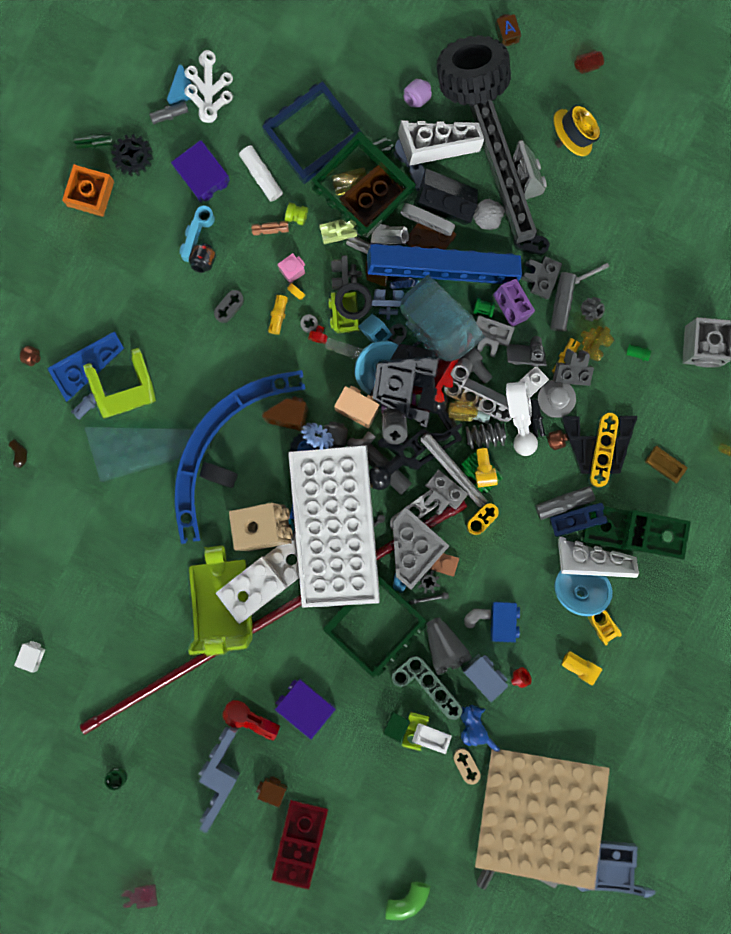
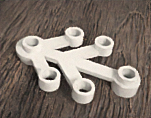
M205 50L199 56V62L204 67V83L197 76L198 71L196 67L189 66L184 72L185 76L195 84H190L185 88V95L190 97L199 108V118L206 123L213 122L217 118V110L224 104H228L233 98L231 92L224 91L220 95V99L212 104V96L222 87L229 85L233 78L230 73L226 72L212 86V65L215 63L216 58L215 54L209 50ZM197 88H198L199 91L203 94V96H204V102H203V100L197 95V92H198Z

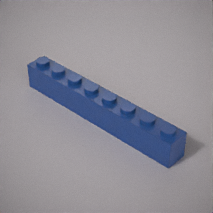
M379 243L370 244L367 253V270L370 275L505 284L514 279H517L519 282L522 277L521 256L510 253H481L476 251H458L456 249H429L418 246L402 247L401 245L389 246Z

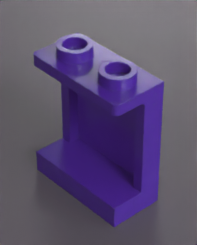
M202 140L171 162L175 171L182 177L200 203L210 200L213 197V193L226 188L230 181L227 173Z
M302 678L298 681L294 679L288 686L290 690L286 696L282 694L275 702L278 705L275 710L311 740L336 710V706L326 701L308 686Z

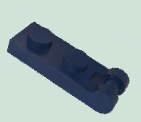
M603 503L551 517L555 536L558 537L607 523V517L603 513ZM595 512L597 518L591 519L590 513Z

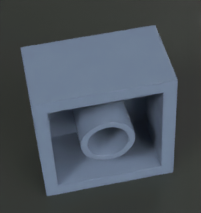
M477 654L461 670L487 699L492 702L508 687L505 683L508 679L498 669L496 671L492 669L494 664L487 656L484 655L482 657Z

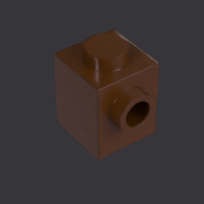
M270 776V779L266 777L265 781H260L256 792L259 793L257 799L279 808L287 785L282 784L281 780L276 777Z

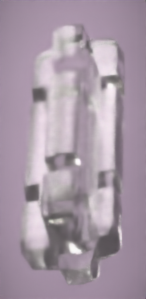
M328 338L325 348L332 351L334 349L337 353L346 356L352 355V358L355 359L362 352L361 348H352V345L340 341L337 343L336 340Z

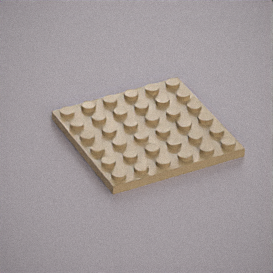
M502 749L499 752L492 750L475 868L594 890L610 768Z

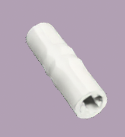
M250 145L241 150L239 156L269 201L272 202L278 199L283 192L254 148Z

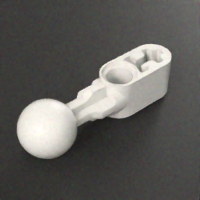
M528 382L507 383L506 394L509 414L513 418L514 425L518 428V434L514 438L513 446L518 454L529 456L536 451L538 440L529 431L532 407Z

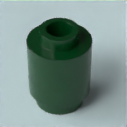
M383 136L372 142L386 156L393 153L394 145L390 138L387 139L386 136Z

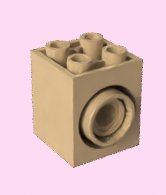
M269 503L229 511L234 550L254 551L292 543L293 532L291 527H289L288 521L290 519V512L286 505Z

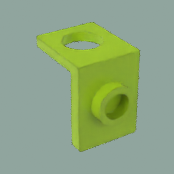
M410 712L408 717L410 724L403 737L402 746L421 751L422 745L411 744L407 738L414 736L418 723L427 726L429 717Z

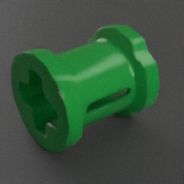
M477 297L473 313L485 314L492 318L496 301L488 302Z

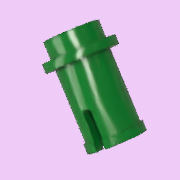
M629 343L626 355L642 359V362L649 360L652 350H649L648 347L642 348Z

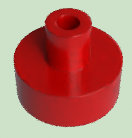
M317 326L316 332H309L308 339L316 343L326 344L328 336L323 334L324 327Z
M520 667L513 671L511 683L514 686L518 685L520 688H525L531 684L532 679L527 669Z

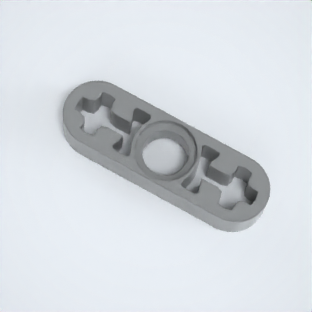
M408 203L404 204L400 212L403 216L448 236H451L455 228L453 223Z

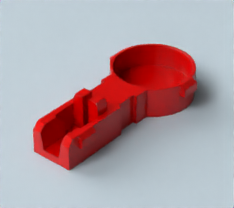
M238 700L228 702L222 713L223 719L228 726L232 728H249L269 740H275L280 729V725L255 715L245 703Z

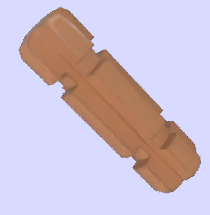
M281 221L278 224L277 222L262 223V225L253 224L251 229L253 235H261L260 233L264 235L278 233V231H281V233L288 232L289 226L287 221Z

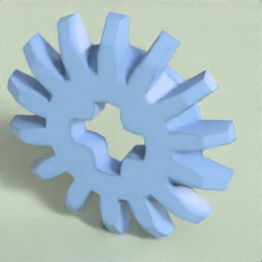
M307 423L302 427L304 430H301V433L305 434L302 436L303 439L306 438L307 443L312 444L314 448L319 447L320 450H323V447L329 449V446H333L332 442H334L331 433H326L328 432L327 428L322 429V425L318 427L316 423Z

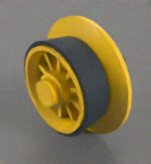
M574 105L570 110L560 109L554 114V127L559 136V139L555 141V145L558 148L565 145L578 156L590 154L592 143L600 138V129L593 115L580 105Z

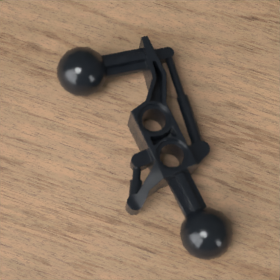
M444 392V401L441 403L435 401L437 412H430L438 414L447 431L445 433H430L423 428L410 440L406 438L400 444H391L384 438H381L378 441V446L389 449L395 454V457L384 467L375 466L369 471L370 486L373 489H386L391 483V475L402 465L418 470L422 465L435 458L430 453L420 461L416 459L427 448L425 445L419 444L418 436L422 437L428 433L437 443H441L452 435L454 440L441 447L443 450L462 440L458 432L462 424L457 425L448 411L449 400ZM404 449L411 451V458L404 455Z

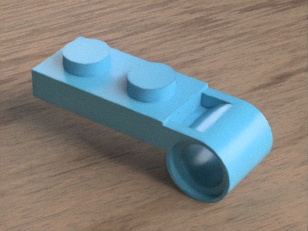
M208 206L198 207L191 225H188L186 228V242L182 243L180 248L181 257L186 262H189L192 249L197 245L201 228L210 227L215 221L214 214ZM204 213L210 214L207 220L200 219L201 215Z

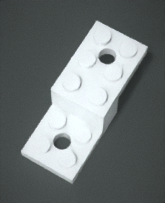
M296 533L291 538V544L277 546L216 592L217 596L239 624L300 578ZM294 554L297 557L295 565L287 563L288 555ZM240 591L248 593L249 598L246 602L239 600L238 594Z

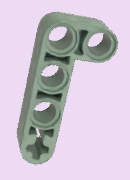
M410 656L392 672V681L396 686L403 687L415 678L449 719L456 720L461 716L462 708L458 701L420 656ZM417 659L421 662L419 669L414 670L410 667L412 660ZM398 672L405 673L406 679L403 682L396 681L395 675ZM429 674L433 676V682L426 685L422 679L425 675ZM438 690H444L446 693L445 697L441 700L435 698V693ZM448 700L452 707H456L457 712L455 714L453 712L448 713L450 709L445 704Z

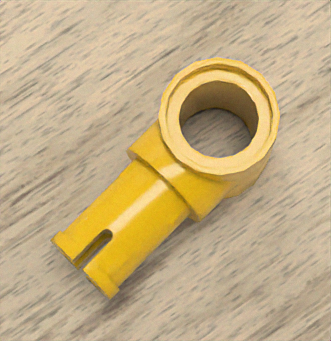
M488 448L477 449L479 465L475 471L477 487L497 485L496 469L490 465Z

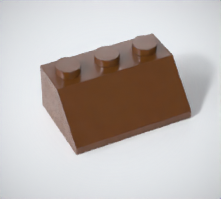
M378 165L343 194L339 200L367 228L404 189Z
M292 397V399H285L264 412L262 418L268 424L301 431L304 430L302 427L306 424L309 409L303 401L304 399Z

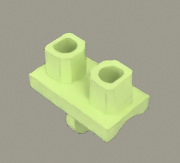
M343 219L320 225L324 244L357 237V233L353 229L354 226L350 222L346 223Z

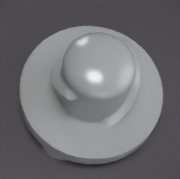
M551 380L540 388L537 400L544 414L553 418H561L573 410L576 403V394L570 384L555 383Z

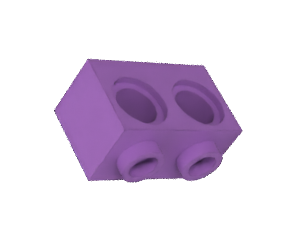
M517 279L501 285L493 294L511 327L526 321L535 312Z

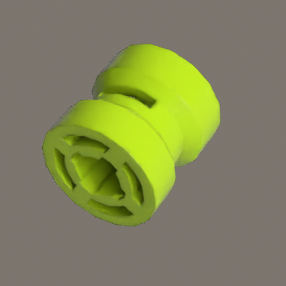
M289 202L285 221H295L298 225L303 226L307 218L308 207H297L295 203Z

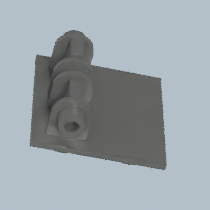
M539 336L531 338L530 346L516 344L506 346L507 361L514 365L529 364L534 367L547 365L545 349Z

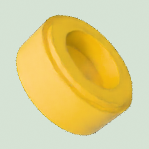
M292 283L287 287V290L299 300L305 297V294Z

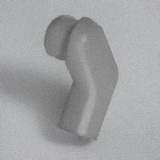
M472 609L464 618L465 626L473 628L479 619H490L491 610Z

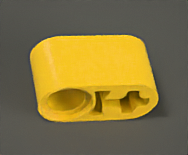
M489 503L481 507L467 522L468 532L472 535L481 534L498 517L499 510L497 506ZM492 508L493 517H486L484 520L487 521V523L485 524V522L481 518H479L478 515L480 514V516L483 517L486 514L485 509ZM473 521H478L481 524V529L478 532L471 529Z

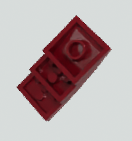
M290 800L271 881L306 890L310 889L328 809Z

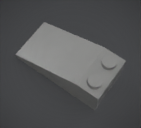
M523 140L519 141L512 160L526 199L542 195L545 187H547L545 177H541L539 159H535L534 153Z

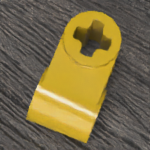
M604 610L601 612L603 615L601 621L596 622L594 616H588V619L596 630L599 639L606 646L610 640L617 636L620 637L622 634L609 614Z

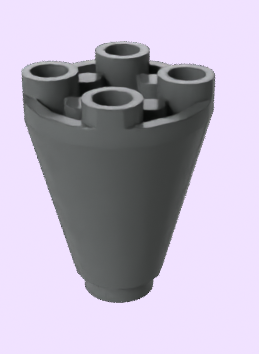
M440 617L427 623L432 660L437 675L448 671L447 668L450 667L452 670L457 669L463 665L462 663L472 659L468 649Z

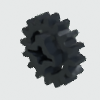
M132 134L131 138L125 135V140L119 138L120 144L113 145L116 151H111V154L114 156L112 161L116 164L117 170L121 169L124 175L128 171L130 177L133 176V172L140 176L141 170L147 172L145 166L151 167L149 160H153V156L150 154L153 150L151 147H148L149 143L147 140L143 142L142 136L136 139L135 134Z

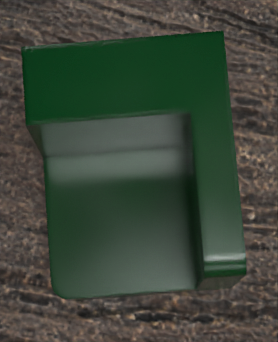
M392 711L383 734L401 743L410 720Z

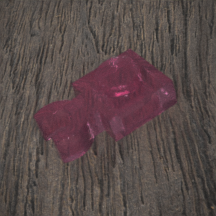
M155 884L136 887L135 893L124 891L121 894L122 897L128 896L130 898V902L123 904L124 908L131 907L133 903H137V909L158 905Z

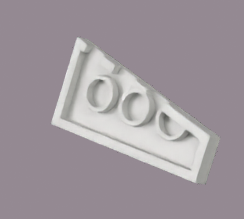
M559 537L558 539L562 574L636 578L639 575L637 557L616 551H604L601 547L594 546V548L585 546L579 541H575V543L566 541L564 537Z

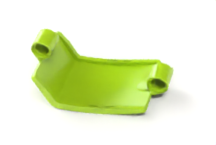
M223 545L204 547L206 564L191 565L189 567L194 622V641L189 647V655L206 653V656L226 654L229 650L246 649L253 639L252 615L239 624L216 594L217 591L247 569L246 560L227 561ZM240 591L238 598L240 601L246 602L249 595L246 591Z

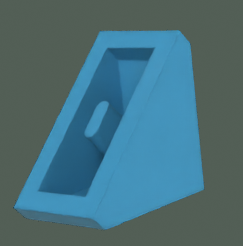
M182 65L178 66L167 98L169 106L191 99L185 95L184 90L192 83L185 76V70Z

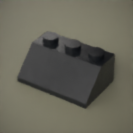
M425 169L413 205L467 225L471 223L477 207L478 189Z

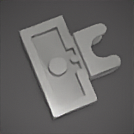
M478 316L472 335L481 337L477 351L481 352L484 346H489L491 348L490 356L494 357L499 344L509 345L514 327Z
M438 470L426 485L433 493L425 501V505L428 506L433 501L437 502L439 507L436 514L440 515L448 504L456 510L468 493Z

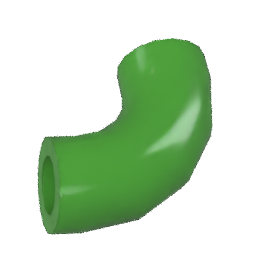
M412 882L410 891L405 898L400 900L388 899L385 919L405 920L416 915L425 905L431 886L422 882Z

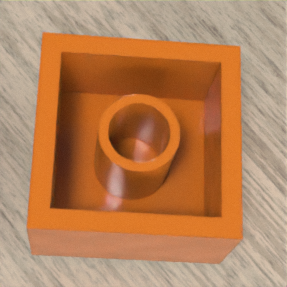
M73 164L62 201L67 207L104 217L114 180L109 174Z

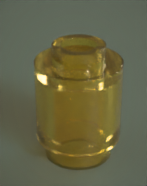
M455 401V403H450L449 418L459 421H473V418H477L478 407L474 406V402Z

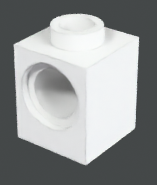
M34 641L22 644L14 666L32 673L38 671L46 649L41 648V644Z

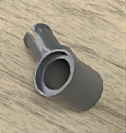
M474 347L461 355L460 358H467L471 361V372L474 371L484 384L493 377L482 364L483 357Z

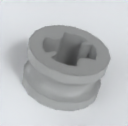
M305 315L301 319L303 331L306 333L316 331L318 326L317 319L313 315ZM311 319L314 326H310L308 329L304 322H308Z

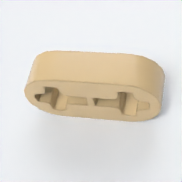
M465 748L457 749L454 752L453 758L464 781L471 785L476 784L480 779V772L471 754ZM461 752L463 755L467 754L465 759L468 764L466 765L461 760H457ZM470 767L472 772H476L474 775L475 779L473 780L470 777L466 778L468 776L466 768Z

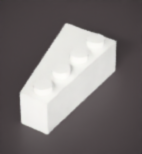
M401 120L398 131L409 166L480 152L485 140L479 123L454 122V124H445L444 122H437L436 124L425 123V121L408 123V121Z

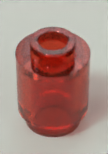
M593 50L578 55L574 65L578 72L585 74L600 69V66L604 65V57L601 51Z

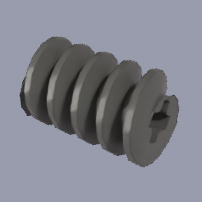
M389 407L382 413L383 437L388 443L400 444L407 438L405 414L397 409L394 411Z
M496 422L494 428L488 423L486 429L483 424H480L479 430H477L475 425H472L471 431L468 426H465L467 445H470L472 450H474L475 444L478 445L479 449L482 448L483 443H485L487 448H489L490 442L493 443L494 447H497L498 441H500L502 446L505 445L506 431L504 422L501 427Z

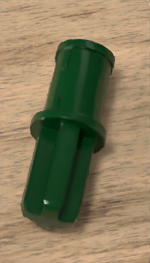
M111 133L102 135L91 134L88 137L74 139V147L76 149L90 147L96 149V147L112 145Z

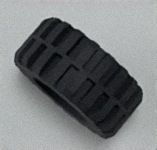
M477 35V37L466 36L465 39H457L455 43L451 42L448 44L447 48L441 51L437 59L436 67L440 90L446 98L454 103L459 102L461 105L487 103L488 100L496 99L497 95L500 96L510 84L509 52L503 43L497 39L493 40L490 36L483 37L482 35Z

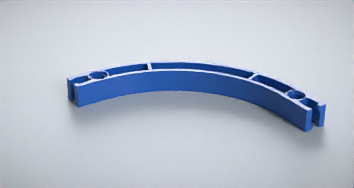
M302 370L261 378L243 385L215 404L197 424L182 452L175 480L174 504L181 544H185L188 541V538H184L183 528L193 526L195 536L192 538L193 542L200 541L194 504L195 483L202 457L215 434L233 415L248 405L268 396L305 389L303 382H300L298 387H289L288 377L294 375L303 378ZM278 378L284 381L282 389H277L274 385L275 380ZM183 513L191 514L192 518L189 522L184 523L181 521Z

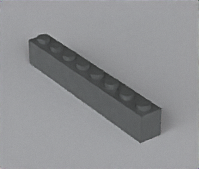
M488 100L484 104H469L474 121L479 123L485 138L483 148L515 242L517 244L533 239L537 231L493 102Z

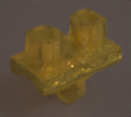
M365 168L349 170L345 173L331 176L336 196L345 194L366 176Z
M598 326L597 329L591 328L589 332L582 331L581 336L584 338L581 342L584 345L582 350L588 352L590 359L594 361H600L604 353L598 349L600 345L609 347L614 341V338L609 334L611 330L608 327L602 328Z

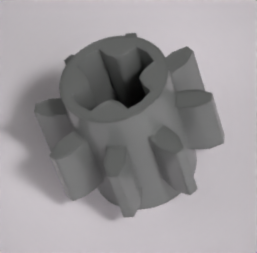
M587 298L582 303L581 312L582 315H585L586 320H599L603 316L605 307L604 303H600V298Z
M433 571L430 572V575L425 573L420 579L421 584L417 587H424L425 594L427 590L435 593L433 588L435 586L440 587L436 583V580L440 577H433ZM432 577L431 581L434 582L433 586L429 585L428 588L425 587L426 583H424L423 580Z

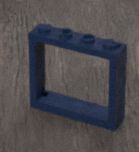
M323 81L320 84H314L305 95H299L290 106H284L278 115L274 118H268L262 126L265 135L303 184L314 178L361 131ZM323 93L353 133L303 170L273 130Z

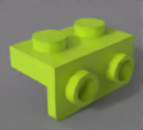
M331 293V298H329V308L333 313V317H330L331 328H334V331L337 333L360 331L358 327L359 319L352 320L341 316L335 305L336 293ZM345 293L342 300L344 308L349 312H358L357 293Z

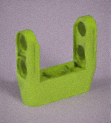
M139 348L131 350V360L140 386L105 397L96 369L92 367V364L83 365L92 394L103 419L156 401L152 382Z

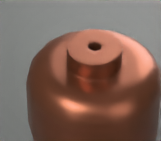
M32 346L24 347L20 352L21 362L34 366L35 363L40 361V351Z
M561 430L552 431L547 437L549 446L553 450L564 448L566 446L565 441H568L567 435L563 434Z

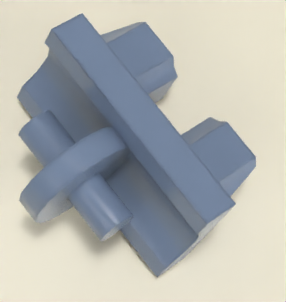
M375 289L372 306H387V309H379V314L386 315V320H390V315H398V309H391V306L406 307L403 290H393V300H385V290Z

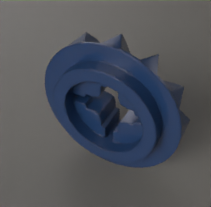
M412 277L393 279V282H390V288L417 287L420 284V279Z

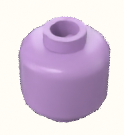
M415 79L404 89L405 102L415 108L424 105L432 95L430 84L422 79Z

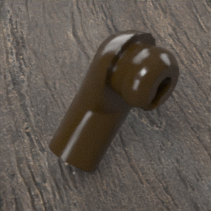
M13 439L8 445L15 452L13 465L21 468L27 462L28 452L16 439Z

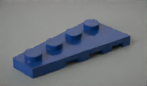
M113 332L47 369L64 399L68 402L88 383L83 365L91 363L98 374L125 348L116 332Z

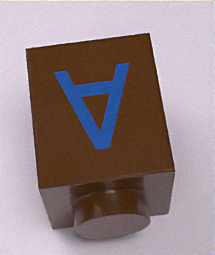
M515 14L500 16L495 24L499 41L505 46L519 43L521 32Z

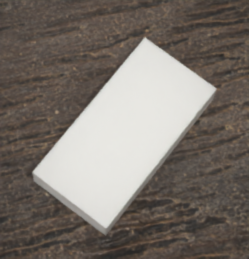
M418 723L412 742L446 754L452 735Z

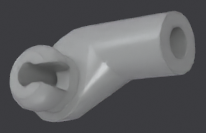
M368 431L363 439L350 438L347 441V446L368 447L375 439V436Z

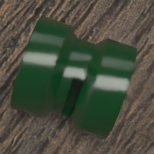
M122 768L112 769L105 776L104 782L106 787L113 791L120 789L127 782V773Z

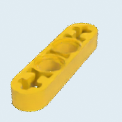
M613 413L603 415L599 422L590 473V482L595 487L605 486L609 480L619 424L618 417ZM611 417V421H614V424L609 426V431L612 430L613 434L602 432V429H607V423L604 420ZM607 435L610 437L611 443L609 446H604L601 443L602 436ZM600 454H604L608 458L605 465H601L597 461ZM596 467L606 468V471L603 470L601 472V477L604 478V481H600L598 484L594 477L599 475V470L595 469Z

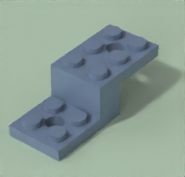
M226 727L218 739L222 742L220 745L216 744L209 755L211 761H207L199 773L202 776L199 782L216 791L210 802L212 808L208 807L199 821L203 823L200 830L206 833L240 775L236 770L220 762L239 728Z

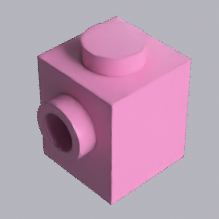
M293 253L277 264L289 284L305 274V263L300 256L295 257Z

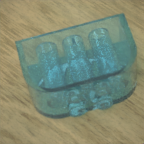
M429 275L409 290L401 300L400 310L408 321L406 323L407 327L414 332L413 336L419 342L425 343L423 346L426 349L435 351L436 355L442 360L454 361L463 357L485 338L474 318Z

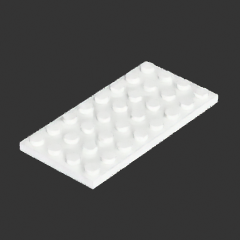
M367 446L289 452L302 608L379 603L380 595Z

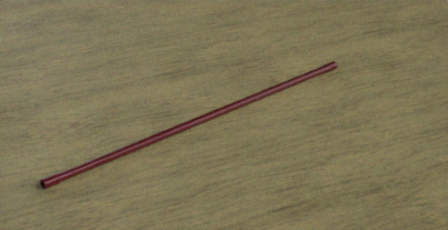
M463 500L456 510L449 505L440 515L436 514L423 523L431 529L468 507ZM394 539L376 550V560L394 551ZM301 595L252 623L253 634L301 606ZM201 653L99 715L93 716L80 724L79 727L84 735L88 734L104 722L217 655L206 656V653Z

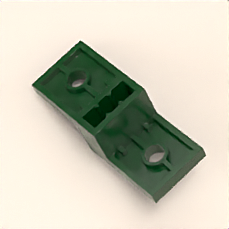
M604 506V516L607 517L610 523L609 531H602L600 525L584 530L582 542L685 560L691 521ZM595 512L590 513L591 519L597 518ZM666 531L672 534L670 542L663 540V533Z

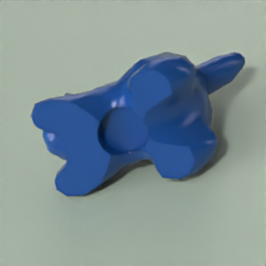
M469 705L465 708L461 707L462 714L460 718L466 726L463 732H461L463 743L467 746L487 743L492 750L499 752L500 748L488 737V733L480 720L485 708H479L474 705Z

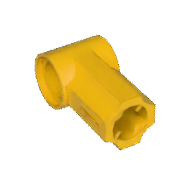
M568 651L561 663L564 668L577 674L580 679L592 686L603 670L571 651Z

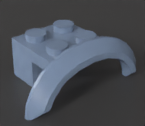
M600 841L594 890L623 892L649 898L656 893L654 889L634 884V874L637 866V846L635 843ZM577 887L580 891H591V889Z

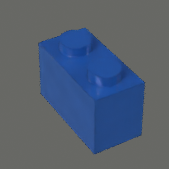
M492 602L491 641L516 642V638H519L520 629L519 626H516V620L520 618V607H517V603Z

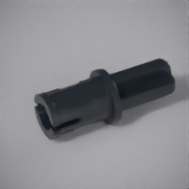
M537 399L531 400L532 414L530 418L533 434L536 438L539 437V429L540 436H546L542 421L544 416H541L539 402Z

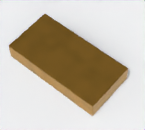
M658 446L653 448L644 461L675 484L679 482L688 467Z

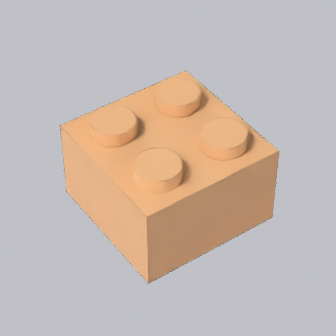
M345 386L334 406L335 411L369 429L379 411L380 404L370 395H367V397L361 395L359 389L350 386V388Z

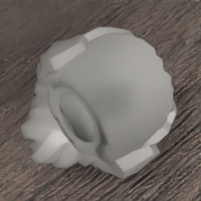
M485 199L477 204L473 217L475 223L480 228L493 230L501 224L505 210L498 202Z

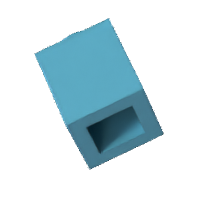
M373 314L358 326L372 343L386 341L392 336L384 322Z

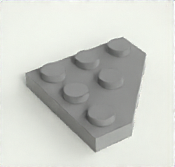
M405 508L393 521L396 577L411 590L447 550L449 545L411 511Z

